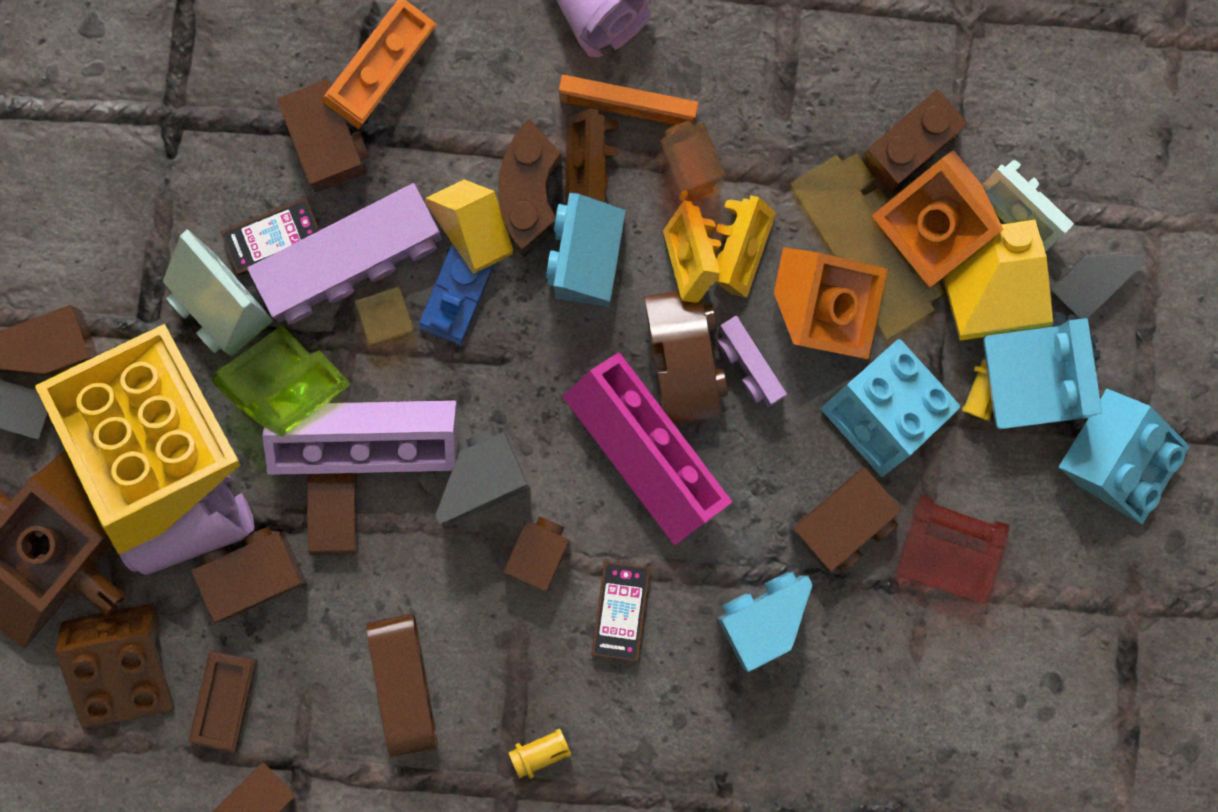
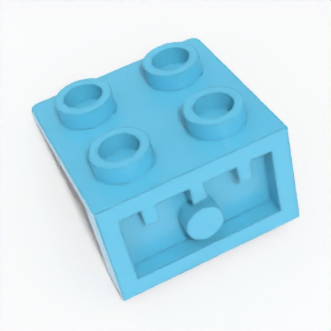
M1088 318L1069 320L1056 327L989 335L983 339L995 426L997 429L1089 418L1102 413Z
M898 339L820 409L873 469L883 477L916 451L960 408V405L906 344Z

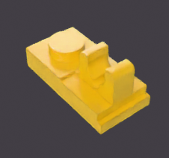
M752 195L750 199L743 198L742 202L731 199L727 200L724 207L729 212L737 215L736 221L730 226L718 224L716 231L727 239L723 251L716 258L719 263L720 272L716 283L730 294L745 298L748 297L777 213L761 198Z
M685 200L670 219L663 233L681 300L697 303L710 286L716 282L720 274L719 263L715 258V253L721 246V242L717 239L708 238L716 228L715 222L711 219L702 218L699 206H694L692 202Z

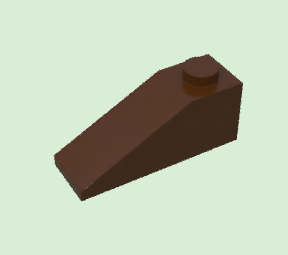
M72 305L0 331V372L54 377L98 356L82 310Z

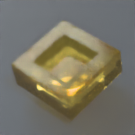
M400 287L355 301L368 343L371 347L415 333Z

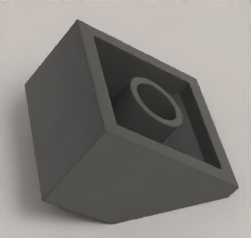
M488 429L466 440L469 448L459 452L435 515L439 525L447 527L530 489L504 432L495 435L492 429Z

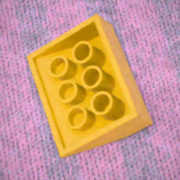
M165 324L35 385L102 526L119 555L163 534L240 466L236 455Z

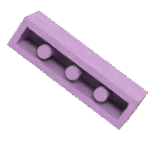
M412 183L247 267L272 318L279 323L286 320L288 324H293L313 313L311 307L325 299H328L329 303H334L346 298L355 291L353 285L368 277L371 282L387 277L396 270L394 264L409 256L412 261L428 256L437 249L435 243L441 241L442 236L415 184Z
M456 401L269 405L262 435L267 475L452 471L457 459L459 445Z

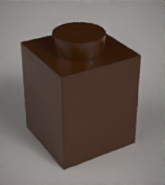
M540 516L536 524L526 520L503 573L548 591L570 542L569 539L561 536L565 527Z

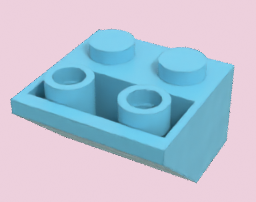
M570 192L568 204L558 205L554 232H556L555 240L561 241L559 252L550 251L546 274L548 279L547 285L554 287L555 299L610 308L625 221V210Z
M1106 389L1100 399L1102 413L1088 418L1058 468L1082 489L1135 522L1143 524L1149 513L1158 505L1161 493L1174 472L1182 466L1185 454L1190 446L1151 406Z
M787 572L764 584L767 593L755 599L752 598L751 594L746 593L722 605L726 614L718 617L717 620L741 667L747 672L792 650L812 587L808 576L795 577L793 572Z

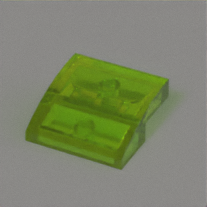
M283 325L218 370L211 380L244 413L281 437H284L350 385V382L320 350L310 355Z

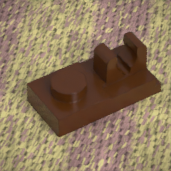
M590 108L567 117L565 205L568 204L569 192L605 203V193L608 188L605 161L607 158L618 155V148L609 147L604 143V133L619 130V124L615 120L604 119V115L598 114V109Z

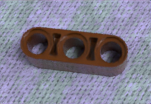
M414 614L367 622L368 644L390 757L438 748L425 665Z

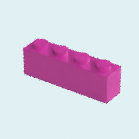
M620 352L590 370L562 396L674 546L732 503V500Z

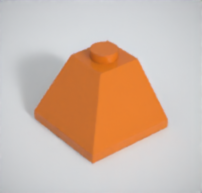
M954 150L941 158L871 215L929 288L1004 230L983 185Z
M783 247L774 295L793 344L869 359L888 269L819 252Z

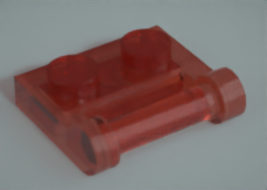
M920 495L912 514V520L894 574L981 604H986L1009 534L1010 525L997 520L992 524L934 504V499ZM928 522L987 541L984 554L926 535L925 531Z

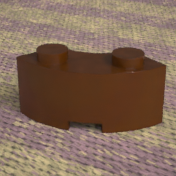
M530 119L519 129L509 144L501 164L498 181L499 203L507 232L523 258L554 232L556 216L547 202V192L552 176L562 165L561 153Z
M679 291L644 296L662 409L673 424L721 417L719 398L728 396L724 370H715L709 336V333L716 332V321L712 304L703 305L702 298L697 303L682 301Z

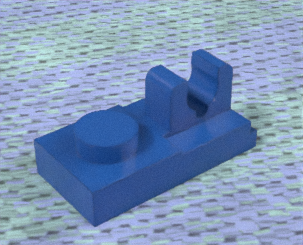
M452 244L420 319L418 328L461 346L495 264L473 274Z

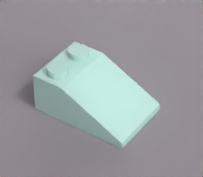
M189 230L180 235L163 283L172 292L166 299L184 319L191 314L198 321L202 328L196 333L214 353L222 349L225 353L233 356L267 327L273 319L209 247Z

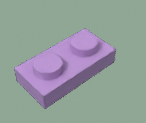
M734 316L720 325L718 332L722 338L716 342L730 364L738 361L747 375V377L742 379V383L754 402L758 403L763 400L767 408L783 399L787 393L738 317Z

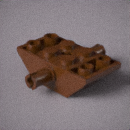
M66 450L33 475L12 500L0 491V630L23 649L27 648L71 593L79 592L102 611V614L106 617L110 616L118 608L115 604L117 602L122 603L127 595L96 570V563L113 543L102 526ZM40 537L49 538L50 549L47 554L39 555L42 549L41 544L38 542Z

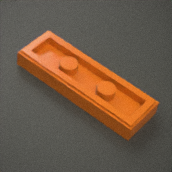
M397 0L321 101L359 129L437 26V23L407 0Z
M563 74L559 86V99L561 103L690 129L694 127L698 107L697 101Z

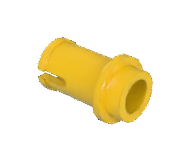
M983 359L980 367H974L973 371L977 375L965 406L962 407L961 411L990 421L993 406L986 360Z
M560 728L522 747L520 743L515 744L517 749L508 752L518 777L522 778L528 775L530 779L534 777L533 772L566 757H572Z

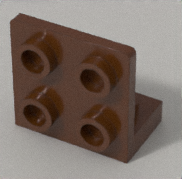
M154 603L116 610L108 617L101 613L62 621L55 654L81 727L89 728L168 712L173 709L174 701L155 645L159 618Z

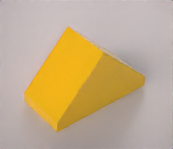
M464 179L425 198V204L473 274L513 254V247L495 191Z

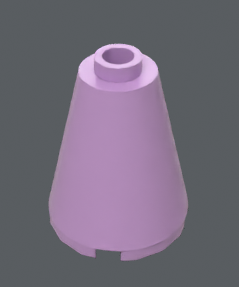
M556 0L580 47L591 57L604 56L599 49L609 44L615 50L623 46L641 30L652 15L651 11L647 8L650 0Z
M229 475L167 531L121 554L120 557L131 571H139L144 575H149L241 541L255 527L247 500L242 492L235 497L226 485L233 480Z

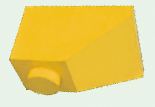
M1035 220L1002 224L1004 229L1002 232L943 277L960 341L1053 326L1047 256Z

